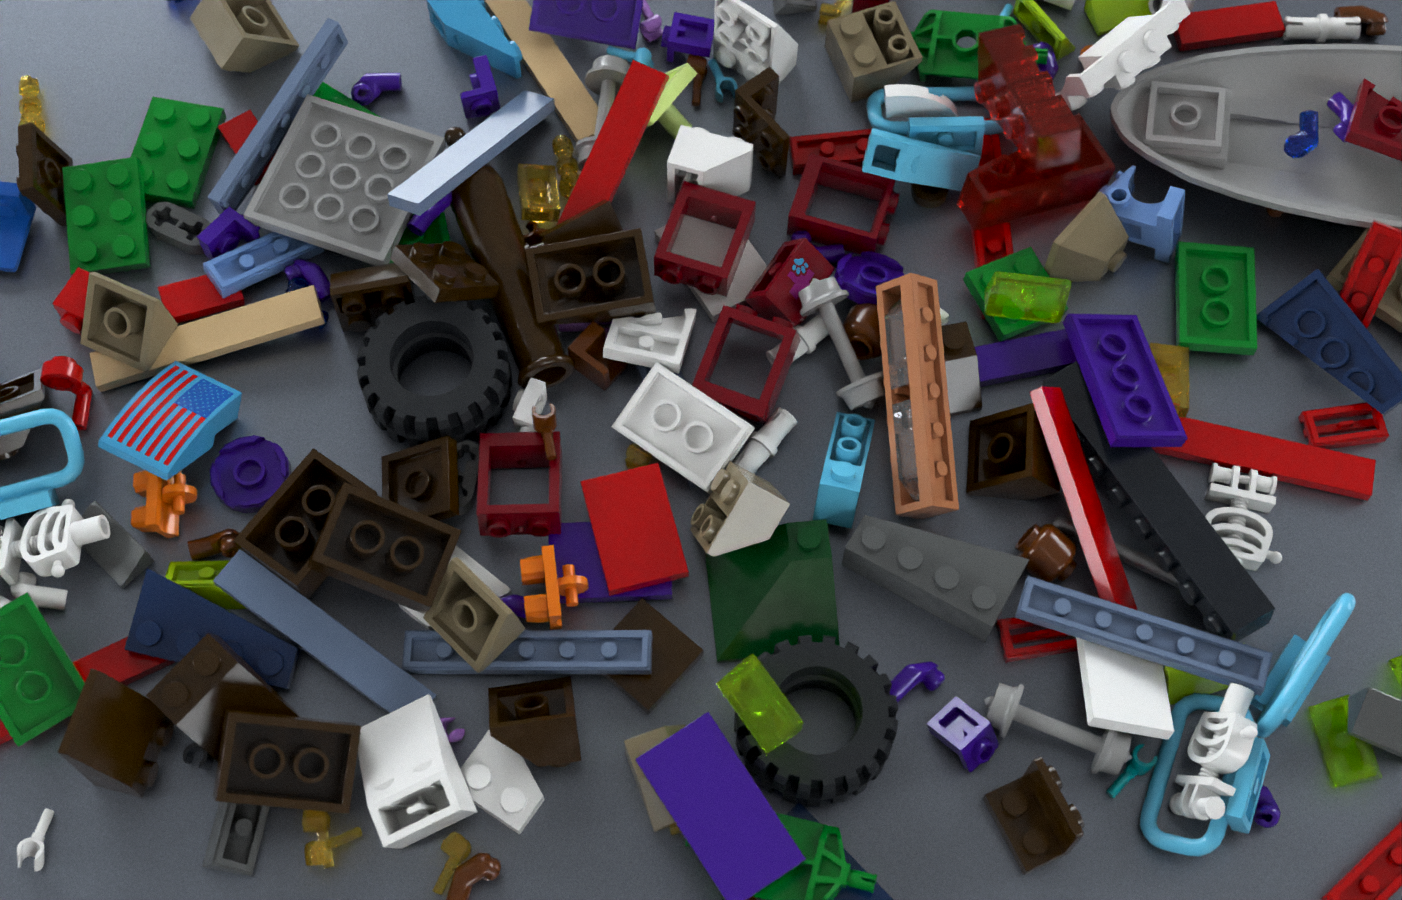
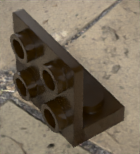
M769 66L735 90L732 131L734 137L754 144L753 153L756 155L761 167L768 172L772 171L781 179L786 175L790 137L774 121L776 118L779 75Z
M1041 756L1032 760L1021 778L995 789L983 797V801L1023 875L1069 854L1084 836L1082 830L1084 828V821L1080 812L1074 804L1068 805L1060 791L1063 786L1059 774L1052 765L1047 766Z

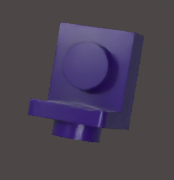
M674 12L672 25L664 26L661 47L667 48L666 61L674 62L676 51L710 58L714 40V19Z
M487 55L472 58L475 73L469 74L473 90L460 93L466 119L486 117L500 109L497 88Z
M229 206L197 238L205 256L211 260L236 249L242 239L249 243L260 238L258 231L261 228L253 225L244 218L243 214L240 215Z
M957 696L926 723L932 735L959 755L963 767L969 772L975 770L980 764L987 762L999 746L991 722Z

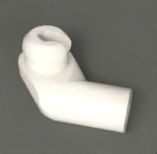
M19 572L17 584L10 586L11 594L14 598H18L28 592L37 607L64 611L68 590L36 586L37 578L34 574Z

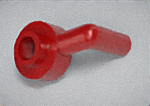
M55 356L52 360L43 363L40 382L51 389L70 391L76 395L72 420L78 431L87 430L93 390L82 381L84 370L77 364L76 360L66 356Z

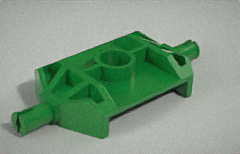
M929 10L923 15L915 31H910L922 55V62L916 66L921 82H926V75L997 81L998 89H1004L1020 67V64H1024V62L1047 64L1048 49L1026 48V42H1022L1014 17ZM963 37H971L976 41V44L970 48H962L957 45V41Z
M776 813L806 860L752 897L763 900H834L842 890V887L846 888L847 886L874 893L877 874L852 870L851 864L846 863L842 838L838 827ZM686 840L685 846H686V847H688V846L690 847V845L688 844V842H687V840Z

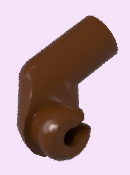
M1365 6L1336 7L1334 10V17H1360V24H1367L1366 33L1368 36H1382L1387 32L1386 23L1389 21L1384 13Z
M228 528L210 536L188 541L192 561L218 554L233 558L239 551L233 540L240 532Z
M483 852L477 853L460 864L454 871L446 900H469L475 883L481 879L492 881L498 877L501 871L500 861L491 857L489 853Z

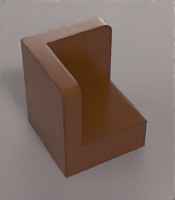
M592 321L570 344L568 356L575 361L574 369L606 391L628 367V363L603 358V346L606 341L605 329Z

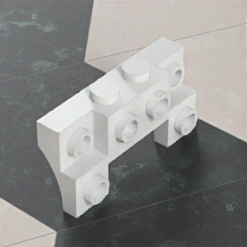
M1163 0L1160 10L1154 15L1127 17L1078 57L1084 71L1081 74H1069L1066 77L1062 91L1048 94L1045 97L1050 109L1073 111L1082 107L1087 102V98L1099 94L1104 88L1121 90L1133 84L1136 80V75L1142 70L1156 65L1161 59L1160 56L1172 47L1167 35L1175 32L1179 28L1178 23L1191 14L1185 0Z

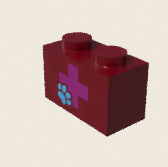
M806 238L784 242L749 291L745 300L764 319L771 321L772 317H779L791 322L795 327L801 324L807 317H803L800 314L802 303L798 292L809 286L813 278L823 280L830 277L835 268Z

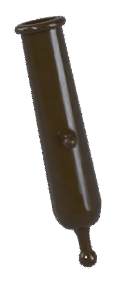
M450 127L444 134L445 142L450 147L466 134L460 127ZM487 163L451 191L452 203L450 207L455 214V219L472 259L485 267L488 274L500 284L495 298H489L519 369L518 385L526 389L532 377L545 382L546 389L565 381L573 373L575 361L565 354L555 324L538 325L525 248L542 246L544 244L539 242L529 246L528 242H525L511 200L507 195L504 181L499 173Z

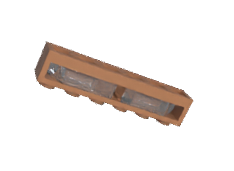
M909 273L876 286L877 312L895 512L897 516L926 519L959 510L937 280Z

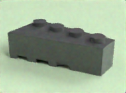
M864 515L845 547L841 565L985 643L1021 579L1030 559Z

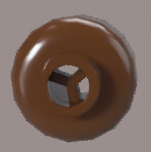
M862 303L853 306L842 325L859 360L876 359L882 355L877 304Z
M1053 524L1032 525L1015 546V549L1019 551L1017 556L1030 559L1025 571L1034 578L1049 583L1056 578L1063 582L1077 566V563L1073 561L1077 551L1076 544Z

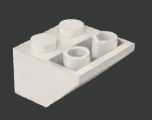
M680 125L667 161L668 202L675 204L683 181L734 196H739L749 191L752 181L754 144L747 143L738 137L728 138L713 134L700 127L691 128Z

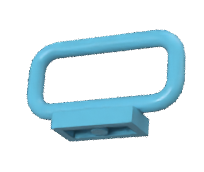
M986 86L926 88H928L929 93L939 97L945 95L951 101L993 102L998 106L1000 118L995 120H984L983 116L909 117L908 121H890L882 116L881 104L885 103L884 88L874 91L868 97L866 105L868 120L872 128L980 156L982 155L984 135L1001 134L1009 130L1015 120L1014 109L1009 96L1000 89Z
M45 408L0 420V436L45 424L55 425L62 434L68 455V463L60 471L1 486L0 521L59 505L56 488L64 487L74 482L81 474L85 463L83 447L76 425L65 412L54 408Z
M1342 594L1329 607L1307 641L1294 635L1287 643L1268 673L1264 692L1260 696L1255 694L1250 703L1262 711L1256 721V724H1258V737L1266 738L1280 724L1287 727L1293 720L1331 659L1327 652L1355 608L1356 599L1352 594Z
M1194 693L1178 701L1171 712L1174 733L1168 740H1162L1158 759L1140 815V828L1143 836L1151 845L1162 850L1186 856L1200 857L1211 853L1220 846L1228 824L1233 831L1246 834L1250 832L1271 756L1265 740L1258 737L1254 738L1249 758L1245 764L1233 773L1223 774L1222 781L1236 788L1233 797L1220 796L1225 803V813L1220 819L1210 820L1208 830L1204 836L1198 839H1189L1165 833L1157 825V818L1189 714L1196 710L1219 712L1224 699L1222 696ZM1248 709L1245 718L1254 722L1252 714Z

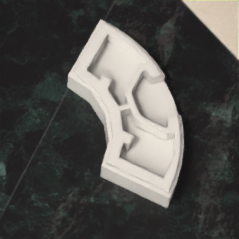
M909 84L884 86L886 118L958 117L957 109L945 95L939 97L931 94L926 87Z

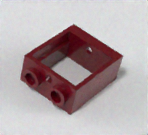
M810 153L788 215L787 234L792 235L796 231H807L811 235V241L824 245L842 244L845 251L860 255L862 252H875L877 244L884 246L888 236L890 224L885 223L887 213L894 215L900 193L894 192L896 180L862 172V167ZM819 185L880 201L870 232L809 216Z
M683 181L654 255V275L670 284L682 283L695 287L707 295L719 294L727 297L755 222L756 202ZM685 215L735 229L722 267L670 253Z
M737 304L734 309L723 305L692 386L735 415L765 425L772 415L801 339L797 330L793 329L794 324L785 319L772 317V320L769 321L757 317L758 312L747 306ZM732 323L782 340L760 399L709 382Z
M560 431L553 432L557 456L555 460H547L541 433H480L477 520L480 536L503 538L508 535H532L544 537L549 534H561L562 446ZM549 467V504L490 505L491 469Z

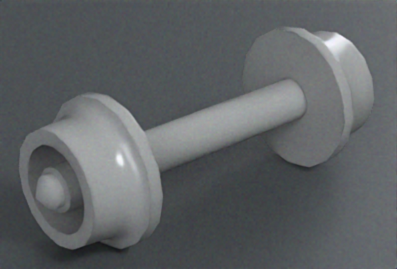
M604 55L596 58L592 69L588 70L585 75L586 86L592 92L600 95L594 136L585 137L575 145L574 150L578 158V169L582 171L614 102V98H616L630 67L627 61L614 55Z
M828 277L823 280L813 278L809 286L798 292L802 303L800 314L804 317L820 312L851 381V384L839 389L835 393L837 397H842L845 400L850 411L863 406L872 410L875 401L885 396L883 371L865 376L834 307L835 304L847 298L849 293L847 290L840 288L835 277Z
M999 682L994 696L984 699L986 707L989 708L985 718L991 722L992 727L999 731L1000 737L1005 738L1012 720L1094 752L1095 756L1091 766V773L1095 775L1102 771L1117 776L1123 763L1132 759L1129 751L1132 740L1131 734L1105 729L1102 737L1019 705L1025 687L1023 684L1019 683L1018 686L1013 687Z

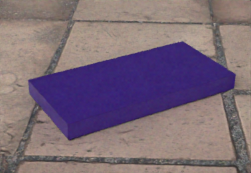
M1067 314L1062 323L1110 447H1182L1188 438L1137 315Z
M709 712L703 714L635 759L725 900H748L806 860Z

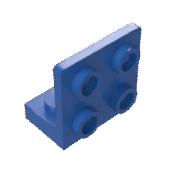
M0 181V271L16 272L30 231L36 206L30 199L20 193L17 183Z

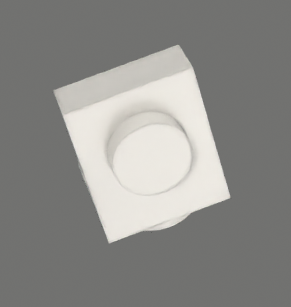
M531 377L526 389H519L512 408L515 411L512 417L515 432H537L533 428L532 407L536 406V413L541 415L547 401L545 382Z

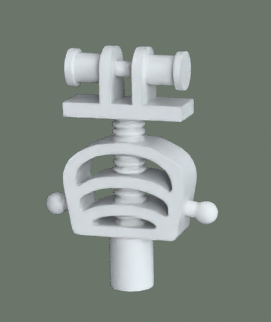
M1212 463L1208 482L1211 484L1205 491L1204 499L1229 504L1230 507L1215 508L1209 511L1205 518L1210 524L1227 522L1215 524L1212 527L1245 569L1257 571L1265 558L1274 564L1280 563L1282 561V554L1278 551L1268 550L1273 537L1271 525L1260 515L1248 511V509L1270 513L1276 504L1277 497L1273 495L1277 487V476H1272L1271 478L1258 475V470L1250 469L1248 476L1240 475V466L1233 465L1229 469L1218 466V463ZM1214 481L1227 484V486L1215 484ZM1238 483L1245 484V490L1238 489ZM1256 491L1265 492L1267 495L1256 493Z
M65 499L62 502V506L48 507L36 512L29 519L24 529L14 518L6 519L5 527L0 526L1 577L9 586L17 584L22 558L39 576L48 577L53 575L56 578L62 577L66 569L78 565L82 545L110 537L111 531L107 518L104 515H98L84 519L76 510L75 502L72 499Z
M1230 683L1219 712H1204L1189 741L1187 752L1190 759L1200 764L1203 768H1200L1199 776L1177 774L1175 783L1183 786L1184 789L1182 793H1176L1170 798L1169 807L1174 814L1198 820H1216L1224 815L1225 803L1220 796L1233 797L1236 788L1217 778L1219 774L1233 773L1245 764L1249 758L1254 738L1258 734V724L1245 718L1254 692L1249 688Z

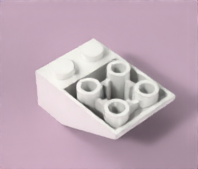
M715 0L713 56L722 66L734 69L743 75L747 81L770 66L779 75L780 83L796 66L798 43L778 24L741 0Z
M428 694L361 727L358 757L366 801L384 848L402 849L477 813L431 695Z

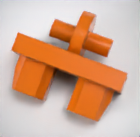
M146 470L134 473L133 487L135 493L146 497V505L135 507L131 511L132 527L141 532H157L168 539L178 537L179 515L184 514L185 504H190L197 500V489L186 484V475L182 474V470L167 481Z
M554 545L541 546L542 555L520 559L522 585L545 583L546 594L524 596L526 622H549L550 630L562 629L559 595L565 596L566 606L575 607L579 605L578 594L588 590V579L584 576L575 575L573 564L562 566L563 577L557 578Z

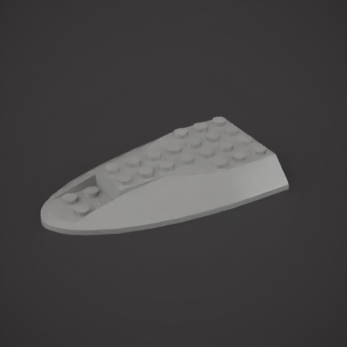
M1294 44L1250 47L1201 54L1145 72L1135 77L1136 80L1133 84L1121 89L1113 98L1110 106L1111 123L1125 144L1146 160L1187 182L1238 200L1286 213L1370 228L1373 220H1377L1402 230V161L1349 142H1343L1333 132V128L1341 120L1327 107L1328 100L1338 92H1341L1354 105L1358 88L1364 78L1376 85L1373 91L1389 101L1392 97H1395L1402 102V46Z

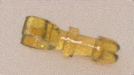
M24 75L19 81V94L22 95V99L19 101V111L22 113L19 126L32 122L44 133L45 122L40 115L42 103L37 97L40 93L39 81L36 78L32 79L30 75Z
M560 134L553 139L552 148L554 155L558 157L556 163L557 173L561 175L559 192L563 197L569 199L571 190L579 178L577 174L579 169L577 160L572 156L574 148L571 139Z

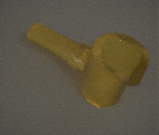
M837 0L834 5L822 2L818 24L827 26L828 20L840 17L841 10L848 0Z
M632 443L626 450L627 458L625 459V465L630 469L646 466L650 463L652 455L637 444Z
M304 810L302 818L303 832L317 833L323 868L334 867L328 840V832L331 825L330 815L325 811Z
M355 827L335 837L307 842L304 847L306 866L332 863L330 849L338 848L361 837V829Z
M455 831L451 832L441 845V850L450 858L444 864L445 866L432 890L439 895L443 894L458 864L464 862L471 853L472 847L470 842Z

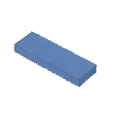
M271 232L203 263V269L223 299L284 271L285 267L294 264V260H307L323 253L324 248Z

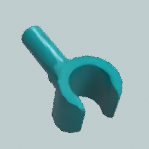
M1139 744L1130 753L1132 759L1126 762L1127 767L1106 790V793L1111 798H1114L1136 775L1142 776L1147 774L1156 764L1157 755L1150 763H1143L1138 759L1137 753L1145 744Z

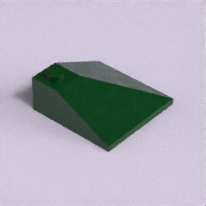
M827 519L778 525L769 540L713 557L704 550L717 663L756 660L764 652H768L770 655L773 654L775 644L788 640L790 646L796 645L798 636L811 635L812 642H822L823 635L836 637L835 645L840 646L833 562Z

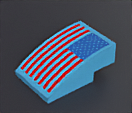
M175 361L152 378L124 406L99 439L98 447L167 481L213 448L215 434L238 418L242 392Z

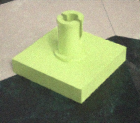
M688 63L665 73L669 76V79L647 127L658 121L674 140L680 125L691 128L693 126L672 104L698 74Z

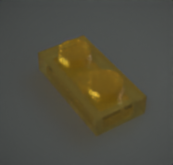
M518 163L517 183L521 220L537 223L546 221L558 222L561 209L555 166Z
M1150 342V349L1179 417L1186 418L1189 411V348Z

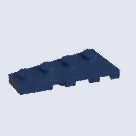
M1318 268L1257 314V319L1381 414L1386 415L1402 403L1401 370Z
M147 568L125 650L179 663L207 633L220 636L269 685L290 689L300 648Z

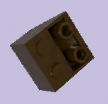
M395 263L331 274L330 296L343 332L367 331L371 327L377 326L375 320L386 312L390 315L395 312L393 306L403 301L406 305L416 302L413 281Z

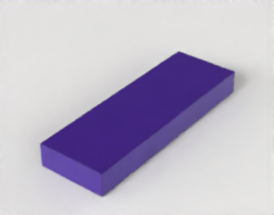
M1065 329L975 347L980 387L1058 372L1077 361Z

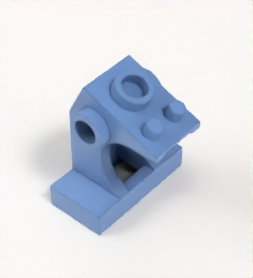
M1132 165L1125 172L1118 171L1115 175L1116 180L1110 186L1105 185L1099 191L1107 196L1129 236L1128 241L1155 248L1154 259L1169 263L1182 235L1185 190L1170 186L1163 201L1154 204L1142 203L1132 196L1135 190L1134 174L1136 166Z

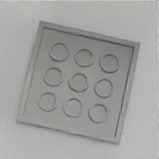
M307 94L243 216L255 226L376 266L389 264L393 249L398 245L413 213L389 206L387 194L440 155L446 147L445 138Z

